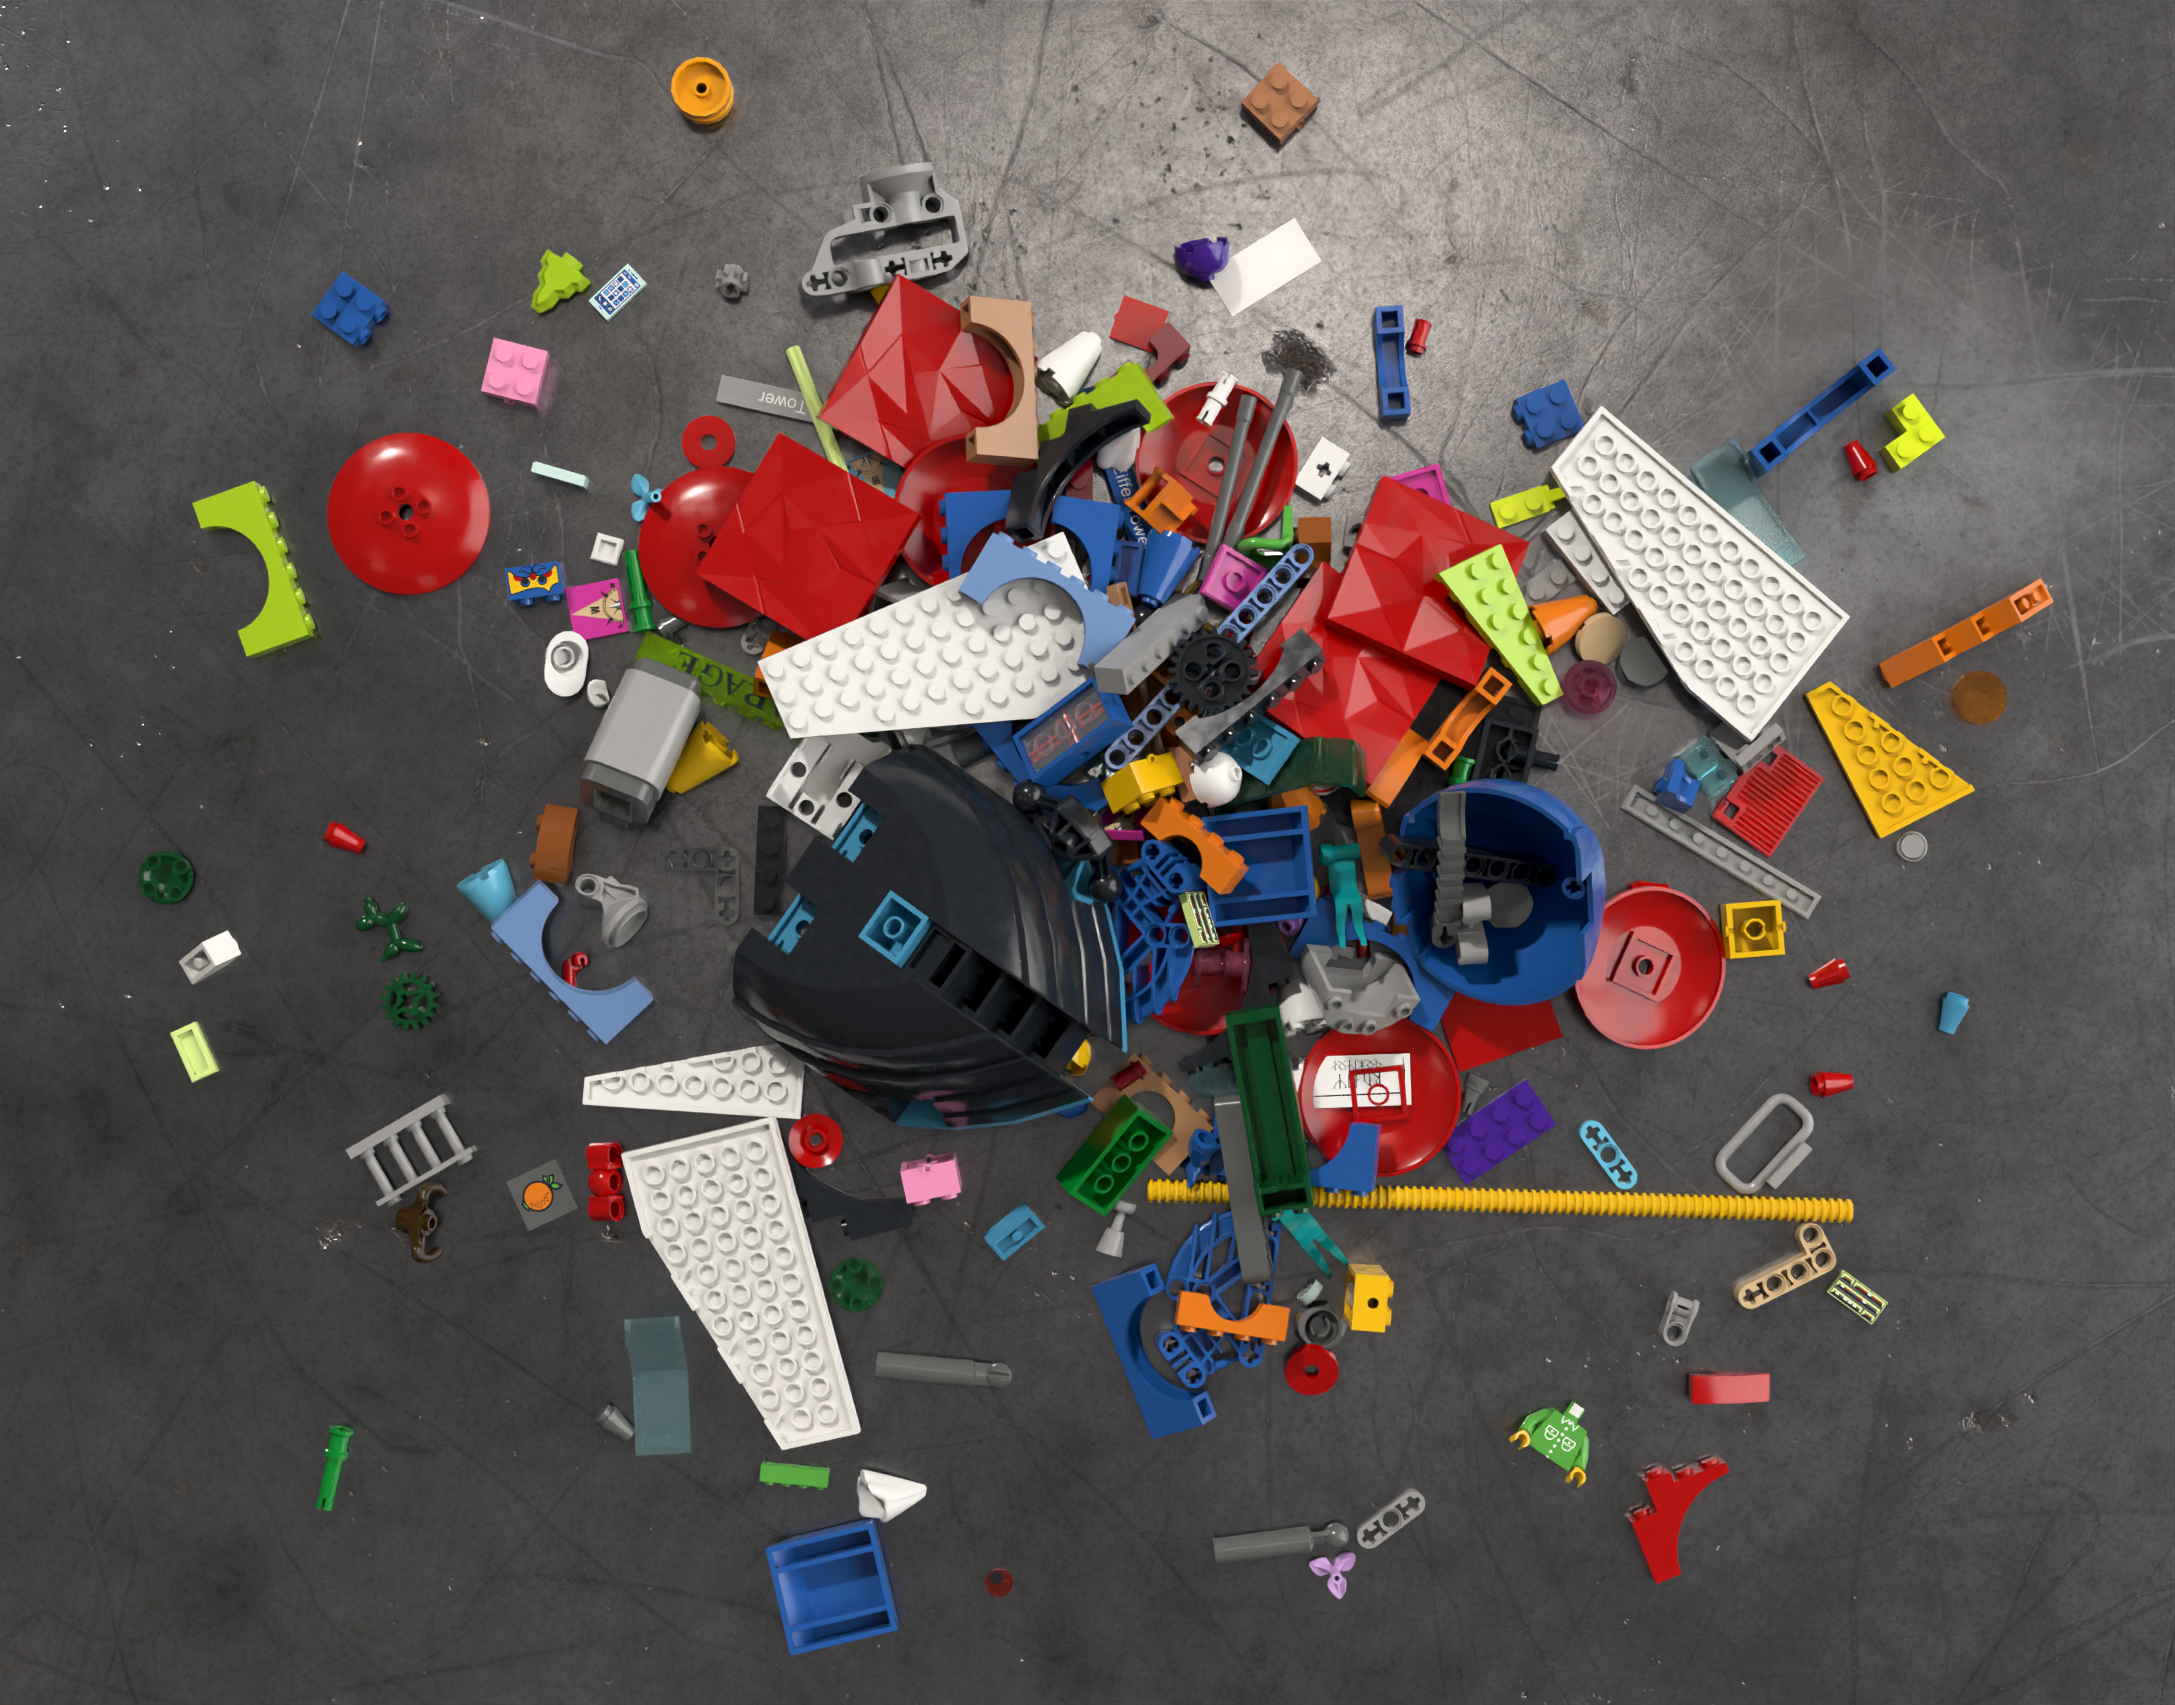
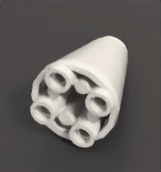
M1289 961L1293 976L1288 978L1290 983L1278 987V1003H1281L1287 1039L1297 1036L1296 1033L1306 1032V1035L1319 1034L1322 1032L1323 1027L1329 1025L1324 1019L1304 977L1300 961Z

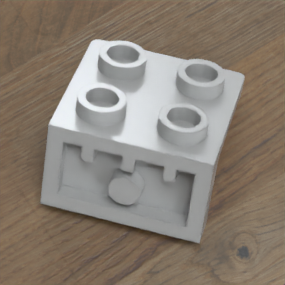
M1768 720L1753 741L1749 743L1724 721L1709 733L1710 738L1744 774L1786 739L1783 729L1777 723L1773 724L1770 720Z

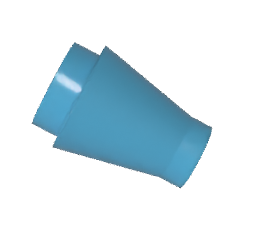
M1948 992L1947 997H1943L1939 1030L1955 1034L1956 1028L1970 1007L1968 1005L1969 998L1953 992Z

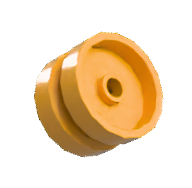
M696 57L685 61L677 68L672 78L671 92L679 111L686 119L696 124L710 125L721 121L729 114L734 104V89L727 71L720 63L710 58ZM704 88L707 89L704 93H698L699 91L703 92Z

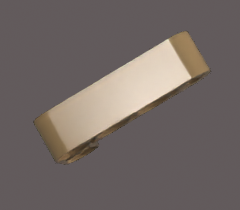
M1809 1221L1800 1222L1794 1230V1236L1802 1252L1736 1285L1733 1292L1736 1302L1745 1308L1753 1309L1832 1270L1836 1264V1257L1821 1227ZM1812 1227L1815 1235L1811 1241L1807 1242L1803 1238V1233L1807 1228ZM1825 1252L1827 1261L1825 1264L1818 1266L1815 1258L1818 1253ZM1800 1264L1803 1269L1802 1274L1797 1278H1793L1791 1269L1794 1265ZM1772 1276H1776L1778 1278L1777 1287L1773 1290H1768L1767 1280ZM1747 1289L1754 1292L1750 1295V1301L1743 1298L1746 1296L1745 1290ZM1761 1289V1291L1764 1292V1294L1762 1295V1293L1758 1292L1757 1290Z

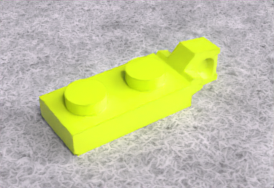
M1548 485L1497 500L1490 503L1489 506L1496 526L1502 529L1548 513L1551 509L1556 508L1555 501L1566 497L1560 487L1550 490Z

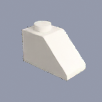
M225 931L199 944L182 958L179 963L193 985L230 964L241 955L236 940L232 938L229 931Z

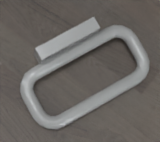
M1782 1093L1773 1095L1720 1150L1715 1161L1717 1173L1729 1186L1742 1194L1755 1193L1765 1183L1775 1190L1813 1150L1804 1142L1813 1131L1814 1121L1812 1115L1794 1097ZM1781 1104L1788 1106L1802 1119V1128L1752 1182H1741L1727 1169V1159L1776 1106Z

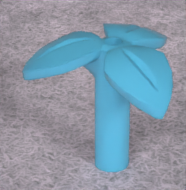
M635 474L631 480V490L634 495L641 497V500L632 504L631 512L634 520L640 522L644 520L649 509V503L660 501V493L663 489L658 488L653 492H649V482L647 479L639 474Z

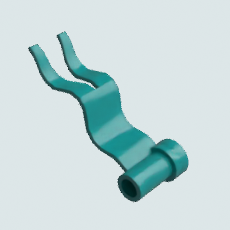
M1331 843L1319 844L1320 865L1328 867L1329 888L1335 905V927L1340 949L1346 948L1345 921L1347 905L1349 904L1355 932L1361 946H1367L1363 928L1362 899L1357 888L1354 861L1360 859L1358 843L1332 846Z
M1290 1209L1282 1211L1283 1215L1280 1217L1271 1218L1274 1222L1279 1219L1328 1279L1333 1275L1325 1259L1313 1243V1239L1319 1242L1344 1265L1349 1263L1345 1255L1309 1212L1294 1214L1293 1210Z

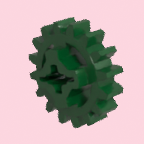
M406 972L400 973L401 980L391 977L393 985L383 986L387 991V995H380V999L385 1000L386 1004L382 1005L380 1010L388 1011L384 1018L385 1020L393 1018V1027H398L402 1023L403 1030L407 1031L410 1028V1024H412L413 1029L418 1030L420 1029V1022L425 1026L430 1024L427 1019L428 1016L432 1018L437 1016L432 1010L433 1008L440 1007L439 1003L434 1002V998L440 996V993L432 992L431 989L434 988L435 983L426 984L428 976L423 975L420 979H417V972H412L410 978H408ZM405 983H414L420 987L416 990H410ZM394 993H396L397 1000L396 1004L393 1006V996ZM418 995L412 1002L414 1007H403L405 1003L408 1001L406 996L410 997ZM425 997H427L426 1009L423 1008V1001ZM407 1012L412 1017H415V1019H405L400 1015Z

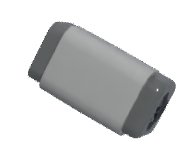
M645 657L637 659L633 668L625 671L583 761V775L579 785V800L583 805L600 812V820L625 830L629 824L641 828L646 826L656 802L659 801L700 711L701 683L695 676Z

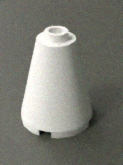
M1083 331L1035 362L1034 364L1037 367L1036 385L1047 396L1050 393L1057 396L1058 398L1055 402L1058 404L1070 405L1072 403L1071 400L1078 394L1103 350L1101 346L1102 341L1099 336L1094 332L1088 333Z

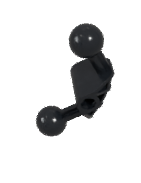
M1031 779L1019 782L1012 793L1014 806L1024 814H1035L1042 809L1054 812L1049 832L1050 844L1054 853L1070 861L1094 860L1096 872L1091 875L1088 881L1090 896L1102 904L1116 901L1122 893L1123 882L1119 874L1111 870L1109 853L1114 849V842L1104 830L1101 816L1096 811L1084 807L1073 795H1067L1064 799L1048 795L1043 785L1032 782Z

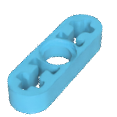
M1594 1120L1583 1122L1579 1128V1137L1613 1184L1621 1189L1633 1187L1637 1181V1173L1605 1128ZM1588 1126L1598 1128L1596 1135L1599 1140L1602 1141L1604 1137L1607 1139V1142L1599 1144L1595 1150L1592 1146L1597 1145L1596 1141L1591 1137H1585L1588 1133L1586 1129ZM1605 1147H1612L1615 1151V1158L1611 1162H1604L1601 1159L1600 1153ZM1621 1159L1623 1164H1619V1167L1624 1172L1630 1171L1631 1173L1628 1176L1630 1180L1628 1183L1624 1181L1618 1182L1617 1179L1620 1177V1174L1615 1168L1611 1172L1609 1170L1610 1167L1617 1165Z

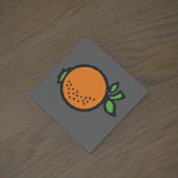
M557 1158L506 1182L528 1231L579 1208Z

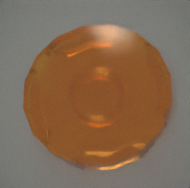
M1983 670L1968 672L1959 678L1952 691L1953 708L1958 716L1968 723H1990L2000 717L2006 708L2008 699L2006 687L2002 680L1992 672Z

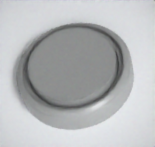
M1916 831L1902 833L1897 838L1895 844L1897 855L1906 862L1921 860L1928 848L1925 837Z

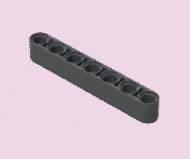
M1239 1094L1215 1097V1113L1243 1282L1245 1285L1273 1281V1266L1264 1215L1259 1216L1253 1186L1254 1173Z

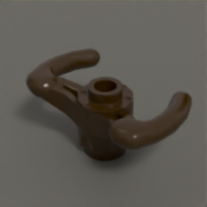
M429 1182L420 1186L417 1190L416 1201L413 1207L406 1206L405 1209L401 1208L395 1217L396 1228L410 1235L411 1257L418 1263H430L442 1254L440 1247H434L431 1251L424 1253L425 1236L430 1235L437 1225V1218L434 1212L428 1209L429 1195L431 1192L436 1193L440 1197L447 1195L446 1188L436 1182Z

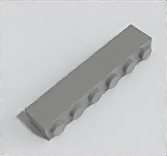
M1175 593L1167 600L1164 605L1157 609L1094 666L1098 691L1128 695L1175 651V647H1180L1183 644V638L1187 640L1191 636V632L1195 633L1208 621V608L1206 607L1204 596Z

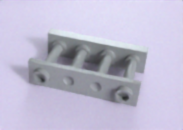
M446 1094L439 1095L346 1149L350 1159L357 1158L358 1156L360 1160L364 1159L385 1197L376 1201L378 1207L386 1203L389 1208L402 1200L400 1195L456 1162L458 1166H461L473 1159L471 1154L477 1151L476 1146L474 1145L465 1150L444 1114L446 1112L444 1107L450 1104ZM429 1115L431 1119L435 1118L456 1155L444 1163H441L420 1127L423 1125L421 1120ZM405 1129L408 1133H412L432 1168L419 1177L397 1141L399 1139L397 1134ZM383 1143L384 1147L388 1146L408 1181L406 1185L395 1191L374 1156L375 1150L373 1148Z

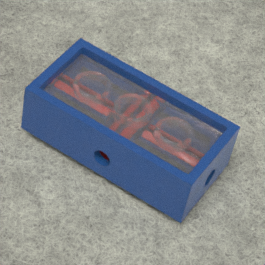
M1092 676L1013 735L1012 738L1032 782L1051 788L1134 726L1119 695L1099 692L1097 681Z

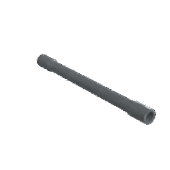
M1288 367L1279 389L1278 399L1233 520L1228 526L1222 543L1236 551L1289 405L1303 374L1294 368Z
M1241 395L1236 415V425L1210 532L1196 579L1199 582L1204 581L1221 544L1249 425L1252 422L1257 398L1253 396Z

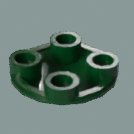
M159 851L147 856L139 870L141 893L151 901L159 904H173L182 900L189 893L193 884V871L189 862L180 854L172 851Z
M854 1257L842 1261L835 1267L830 1276L829 1290L831 1296L838 1306L847 1311L860 1312L867 1310L877 1303L882 1294L883 1279L881 1272L875 1264L864 1258Z

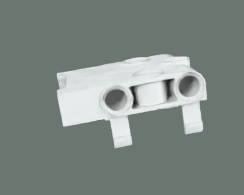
M859 733L803 737L766 795L830 839L835 840L861 802L848 789L865 766L891 754L894 748L883 741L872 743ZM795 762H801L806 766V774L803 777L794 774L793 765ZM842 792H847L852 797V803L848 807L842 806L838 801V796ZM803 800H809L814 804V812L812 814H805L801 810Z

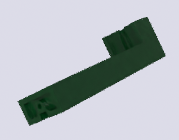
M1281 1003L1226 1012L1225 1022L1253 1167V1186L1259 1216L1266 1215V1218H1277L1283 1215L1282 1211L1290 1209L1293 1210L1294 1214L1309 1212L1310 1208L1314 1207L1316 1193Z

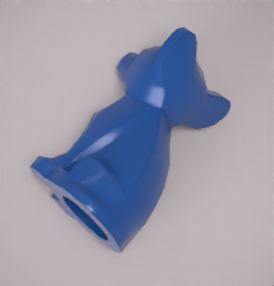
M1196 1129L1193 1132L1188 1143L1189 1158H1185L1180 1163L1187 1176L1188 1188H1192L1195 1181L1210 1175V1167L1207 1164L1211 1162L1215 1152L1221 1151V1144L1216 1142L1219 1140V1136L1216 1133H1210L1203 1129Z

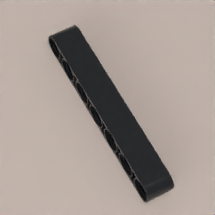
M1388 834L1380 840L1378 846L1379 853L1394 866L1437 873L1436 867L1439 865L1437 852L1440 850L1436 840L1398 834ZM1465 844L1466 853H1464V858L1467 863L1463 869L1465 877L1540 888L1552 886L1557 879V869L1539 855Z

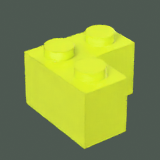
M1914 393L1884 413L1900 436L1878 452L1893 473H1895L1945 438Z

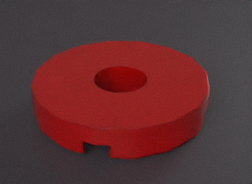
M705 415L694 419L687 425L682 436V448L688 460L700 469L724 466L735 453L736 438L734 431L726 421L717 416ZM714 436L716 438V446L712 450H705L702 447L704 437Z
M1306 1344L1297 1347L1285 1361L1284 1373L1286 1381L1298 1393L1304 1395L1322 1394L1332 1388L1338 1379V1361L1331 1351L1329 1352L1321 1345ZM1310 1365H1314L1317 1368H1319V1370L1315 1373H1307L1304 1371V1369Z

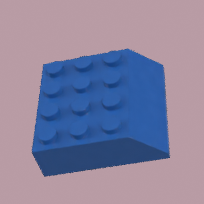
M1307 805L1201 817L1205 824L1203 827L1209 833L1213 832L1219 835L1224 840L1223 845L1228 850H1234L1244 858L1243 863L1249 867V870L1230 894H1218L1207 884L1209 910L1214 927H1231L1318 917Z
M875 1518L794 1536L765 1548L790 1656L898 1630L899 1620Z

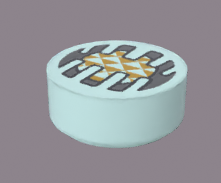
M1317 1279L1311 1280L1299 1292L1297 1299L1303 1305H1309L1322 1292L1323 1285Z

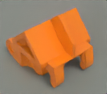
M1155 466L1153 468L1154 473L1130 500L1127 498L1124 503L1151 527L1157 529L1159 534H1162L1164 530L1178 533L1176 529L1188 515L1191 514L1193 516L1198 511L1196 506L1190 502L1194 497L1176 480L1158 466ZM1162 479L1168 483L1145 510H1141L1138 507Z

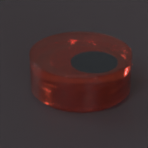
M995 1568L988 1573L986 1588L990 1594L1002 1597L1011 1591L1013 1578L1008 1570Z

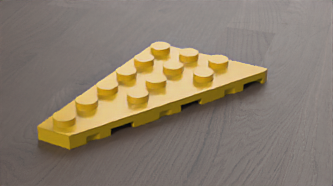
M1831 681L1804 694L1878 839L1975 791L1971 784L1966 783L1925 750L1917 747L1880 717L1857 703L1850 695L1842 692Z

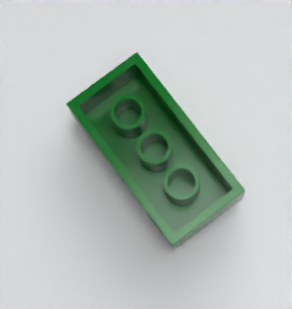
M1123 1094L1055 1178L1070 1195L1105 1217L1172 1136L1173 1131L1160 1117L1126 1094Z

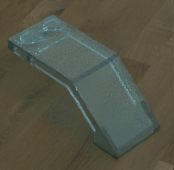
M1735 436L1689 467L1700 490L1791 567L1807 556L1763 494L1749 463L1750 457Z
M680 1316L624 1319L625 1347L628 1348L633 1377L636 1456L691 1453L689 1377Z

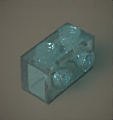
M1704 735L1675 757L1685 762L1684 768L1694 780L1701 782L1699 787L1711 799L1735 782L1739 776L1735 773L1738 771L1735 764L1729 758L1724 759L1719 753L1721 747L1712 737L1707 738Z

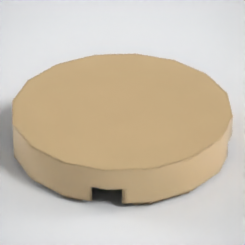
M1607 612L1597 613L1583 623L1585 625L1582 630H1578L1575 648L1577 654L1587 664L1602 666L1614 661L1620 655L1623 646L1626 644L1627 631L1624 623L1618 617Z

